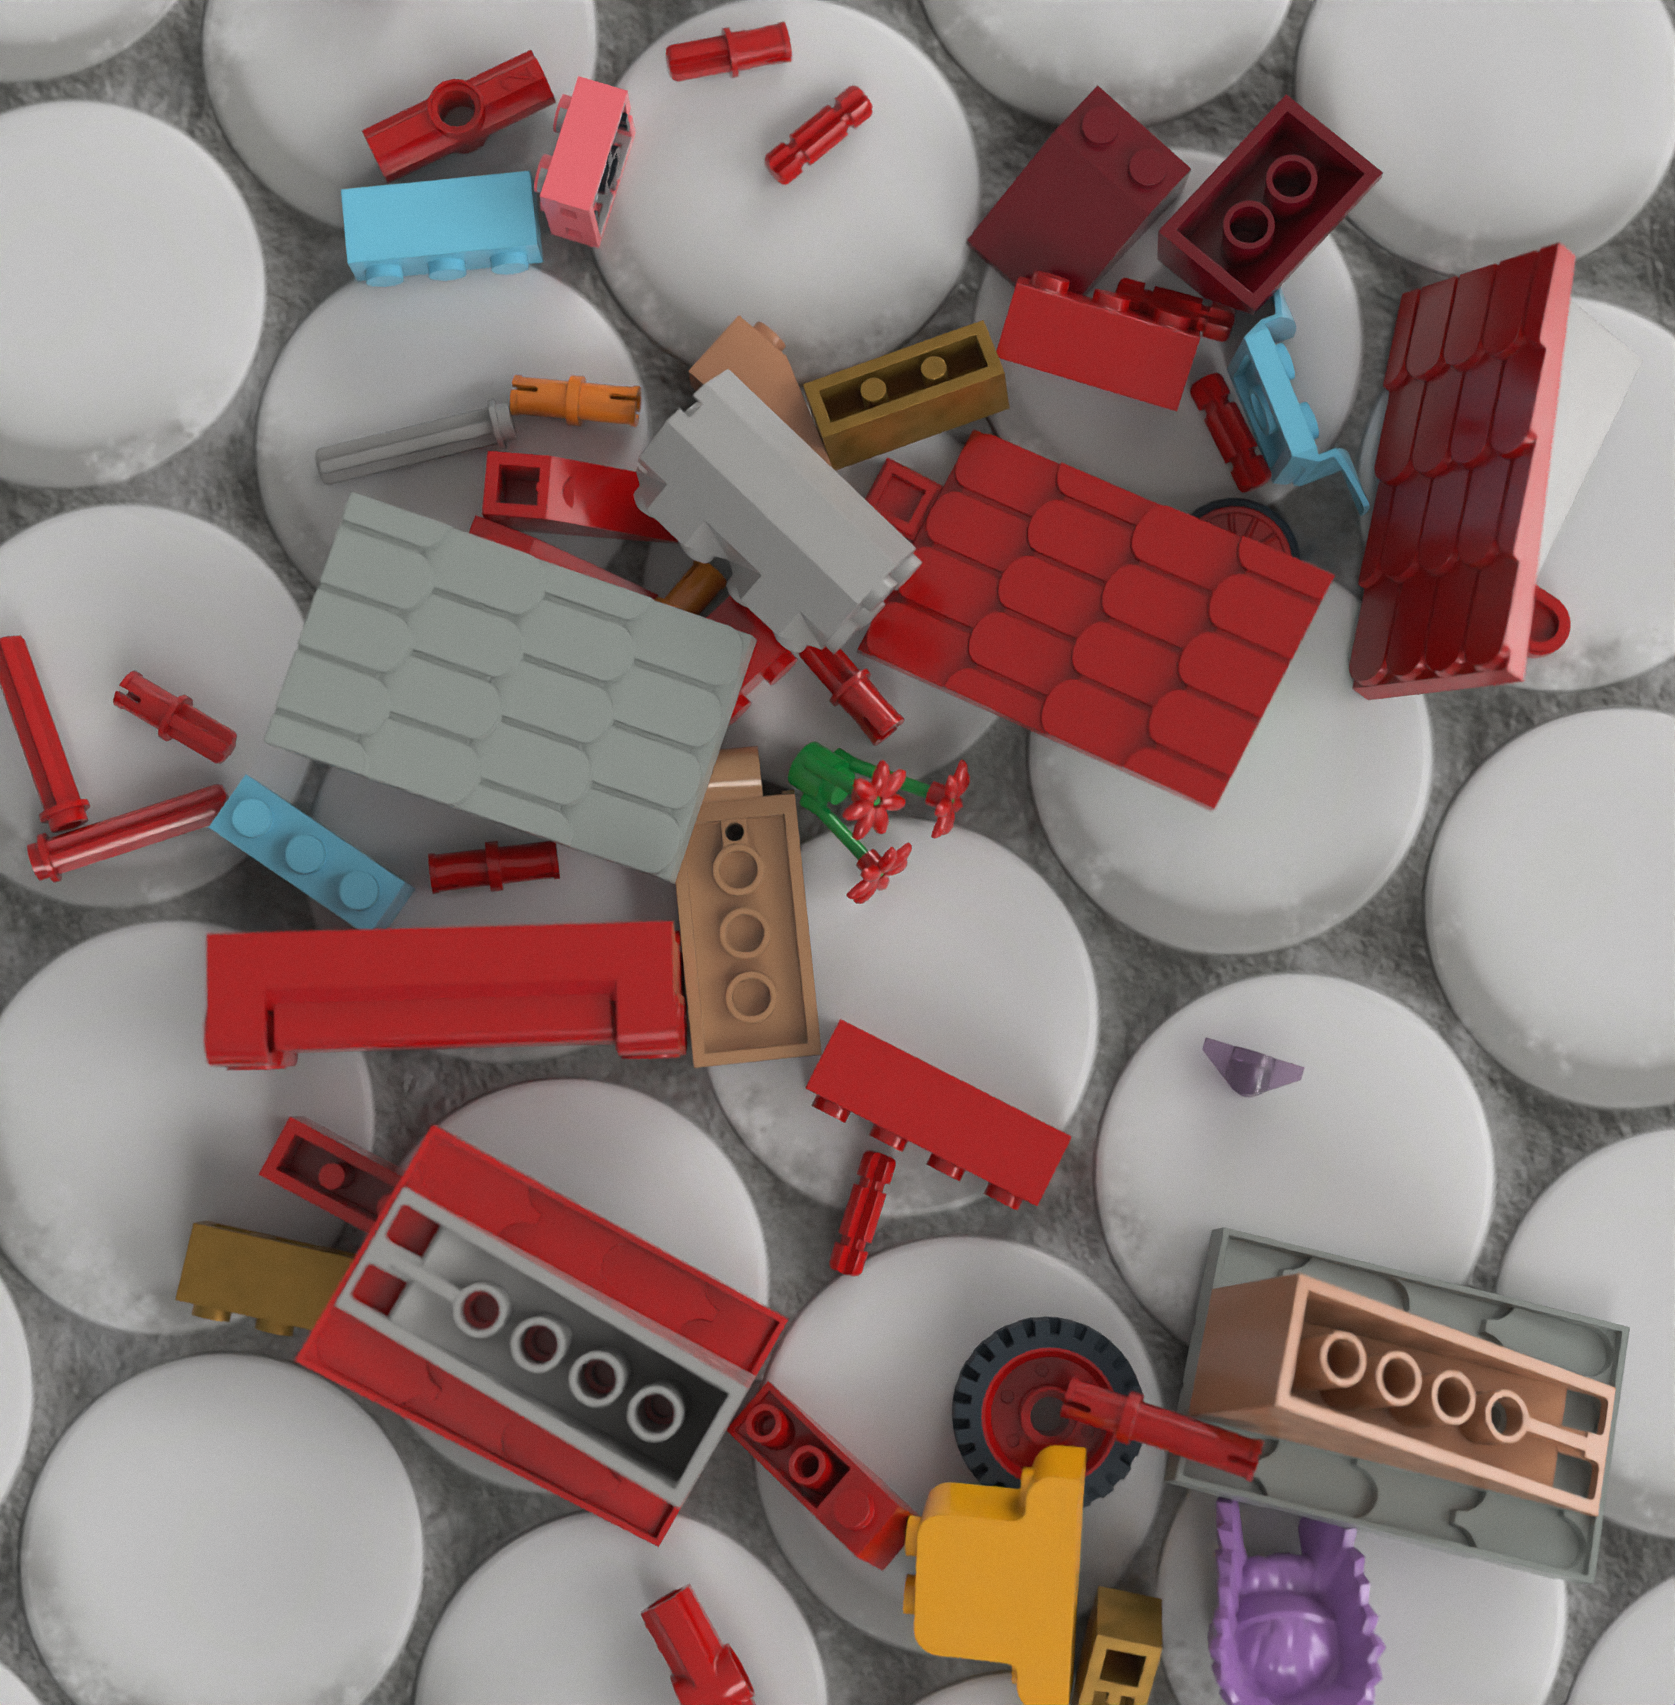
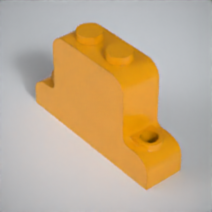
M1056 1445L1043 1449L1036 1456L1032 1468H1023L1021 1489L954 1482L939 1484L929 1492L922 1517L909 1516L905 1555L916 1557V1575L907 1574L903 1613L914 1615V1636L917 1643L926 1652L937 1656L999 1662L1011 1665L1012 1684H1017V1693L1024 1705H1070L1074 1681L1086 1448Z

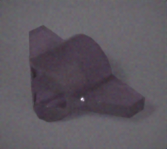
M1207 1037L1202 1048L1231 1088L1243 1097L1252 1098L1267 1091L1301 1081L1305 1067Z

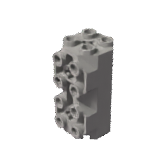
M727 369L706 382L693 395L698 402L685 412L679 409L663 425L639 456L638 462L640 465L637 466L636 473L640 486L633 494L635 503L643 513L655 518L680 542L684 552L693 560L709 563L715 556L729 560L733 573L726 583L729 594L736 602L749 608L773 631L775 638L783 647L798 653L802 652L808 645L819 649L827 647L835 654L857 630L860 632L886 605L883 602L884 599L894 589L898 590L921 566L922 561L913 554L916 548L739 378Z

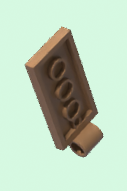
M758 746L720 749L675 882L694 1068L822 1055L795 791L786 790L782 791V794L763 796ZM731 825H739L744 829V835L740 840L731 841L726 837V831Z

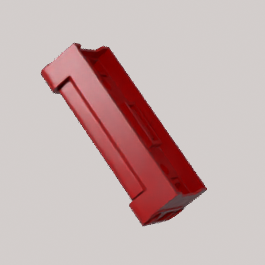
M673 921L206 934L207 1011L204 1021V1048L207 1062L213 1067H227V1070L286 1069V1067H292L297 1064L299 1053L615 1045V1049L618 1055L621 1056V1059L680 1058V1056L687 1054L686 1001L685 997H683L680 930L674 931Z

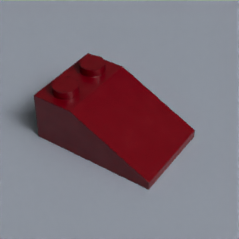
M1097 85L1048 138L969 236L966 244L1013 287L1016 286L1020 276L1032 279L1033 272L1036 270L1069 280L1068 291L1086 296L1179 197L1184 190L1191 168Z

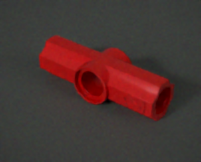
M530 49L468 80L450 79L443 81L433 89L428 99L361 131L387 184L451 153L467 154L475 152L485 144L489 135L555 104L556 100L537 58ZM466 107L474 111L473 117L465 125L455 127L444 123L447 114L455 108Z
M690 1583L671 1591L641 1611L640 1615L645 1622V1627L657 1644V1649L662 1653L672 1672L670 1681L681 1705H756L752 1698L755 1696L754 1688L741 1661L729 1643L723 1645Z

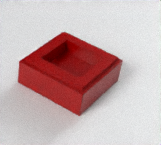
M887 457L865 500L913 544L943 486Z

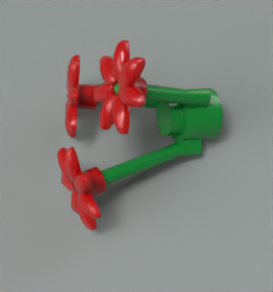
M815 741L805 745L793 760L788 773V783L803 792L800 805L815 814L858 860L856 867L861 871L860 876L863 880L850 889L846 896L849 899H853L856 904H863L872 897L876 889L879 891L887 889L890 883L888 876H894L904 871L908 864L907 858L912 851V845L908 842L897 851L894 847H890L881 856L875 849L868 851L859 841L870 832L872 827L878 834L886 833L889 825L887 811H898L905 806V799L896 792L900 789L925 798L926 805L936 808L934 816L938 818L931 835L932 838L936 839L941 837V835L948 834L953 828L955 812H958L963 807V799L960 796L970 784V775L966 761L961 759L954 776L949 775L945 785L936 781L928 785L907 777L906 771L903 769H898L895 772L890 771L889 765L884 760L874 765L854 757L841 748L832 752ZM855 773L871 778V783L863 778L855 779ZM848 794L851 795L853 803L844 810L842 817L848 821L857 820L853 833L828 808V802L837 805Z

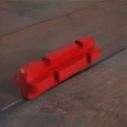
M856 85L849 86L834 98L836 101L835 106L826 105L789 135L791 140L787 145L781 142L766 154L764 158L765 166L775 180L781 185L789 184L803 172L801 168L805 163L811 166L848 135L847 130H849L850 126L856 129L871 117L873 105Z
M1127 277L1121 278L1115 293L1131 299L1130 310L1153 316L1155 307H1161L1185 314L1192 318L1190 328L1203 331L1202 337L1218 342L1227 341L1232 332L1236 316L1234 308L1212 301L1210 306L1202 304L1203 298L1156 285L1154 290L1145 289V282Z
M1218 372L1208 374L1192 384L1190 394L1198 410H1205L1207 415L1203 420L1225 464L1232 463L1234 468H1232L1233 471L1230 473L1239 491L1242 493L1253 491L1269 481L1271 470L1263 455H1256L1254 450L1258 445L1236 401L1229 402L1228 395L1231 392L1223 376Z
M867 1150L862 1156L857 1175L861 1176L859 1184H853L838 1233L842 1234L840 1243L835 1242L829 1260L830 1268L836 1272L858 1277L863 1271L868 1252L864 1251L866 1243H872L887 1195L883 1193L885 1184L890 1185L896 1167V1161L891 1156L873 1150Z

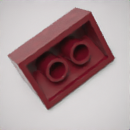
M1286 94L1158 230L1157 260L1203 298L1255 315L1382 178L1383 172Z

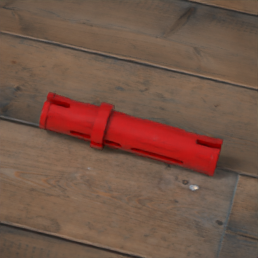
M1075 1376L1071 1379L1064 1398L1068 1401L1067 1404L1064 1403L1061 1409L1060 1415L1062 1418H1070L1116 1434V1442L1129 1445L1134 1440L1243 1477L1246 1481L1252 1482L1259 1463L1258 1457L1262 1453L1264 1440L1259 1438L1256 1440L1144 1402L1145 1395L1135 1391H1131L1129 1396L1084 1382Z

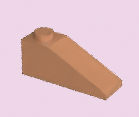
M738 315L688 371L691 387L698 391L706 382L729 369L832 467L788 358L782 353L786 347L785 343L764 323L758 321L752 327Z

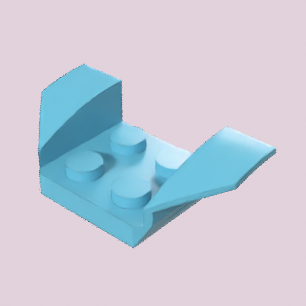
M1280 287L1271 296L1275 307V314L1261 319L1246 334L1227 367L1228 374L1260 453L1271 470L1273 484L1288 485L1293 483L1295 486H1302L1342 471L1360 516H1363L1369 511L1370 504L1348 451L1342 448H1333L1318 454L1314 439L1319 438V428L1315 415L1307 402L1299 404L1290 380L1295 379L1294 365L1287 348L1283 343L1279 342L1294 337L1297 327Z

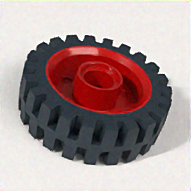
M1048 1316L1030 1317L1018 1320V1322L1010 1325H1005L994 1331L991 1336L983 1340L974 1349V1352L962 1367L955 1385L952 1400V1424L959 1452L970 1472L982 1485L1021 1489L1023 1468H1032L1036 1456L1043 1449L1056 1445L1086 1448L1083 1508L1091 1506V1502L1099 1497H1106L1114 1490L1113 1487L1121 1479H1125L1132 1469L1131 1464L1135 1456L1138 1457L1143 1443L1134 1440L1129 1445L1116 1442V1434L1070 1418H1064L1057 1428L1050 1431H1042L1035 1428L1030 1419L1034 1404L1042 1398L1054 1397L1067 1404L1068 1400L1064 1398L1073 1376L1080 1378L1084 1382L1129 1396L1131 1391L1143 1394L1130 1363L1108 1338L1093 1328L1073 1320Z

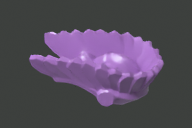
M1224 1497L1217 1499L1216 1538L1218 1549L1214 1552L1218 1578L1216 1581L1218 1601L1217 1609L1213 1613V1622L1209 1624L1207 1637L1208 1650L1211 1658L1214 1660L1211 1667L1216 1677V1683L1221 1687L1219 1695L1226 1705H1374L1375 1685L1383 1679L1377 1660L1386 1649V1646L1381 1637L1374 1633L1379 1616L1369 1604L1370 1582L1364 1575L1365 1555L1354 1547L1358 1529L1344 1528L1302 1517L1298 1526L1301 1555L1289 1552H1275L1265 1557L1259 1554L1248 1556L1244 1546L1238 1501Z

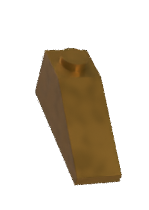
M1103 1586L1097 1587L1084 1636L1071 1705H1147L1163 1649L1161 1598Z

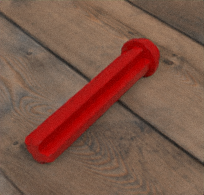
M20 635L0 638V687L44 810L39 814L40 822L48 824L52 833H60L77 828L88 822L86 811L91 807L89 800L81 799L25 639Z
M214 784L51 838L46 833L38 834L37 842L27 845L32 869L39 881L50 878L52 882L56 883L62 881V873L210 826L229 799V795L222 784Z

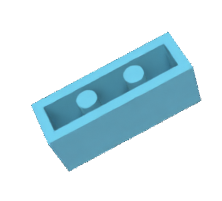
M530 171L341 189L347 263L357 281L366 280V284L369 286H395L404 282V276L428 274L432 280L450 281L465 277L466 270L491 268V271L496 274H518L527 271L529 264L543 263L537 194L534 191V182Z
M245 774L209 826L214 832L358 930L388 929L416 889L247 774Z

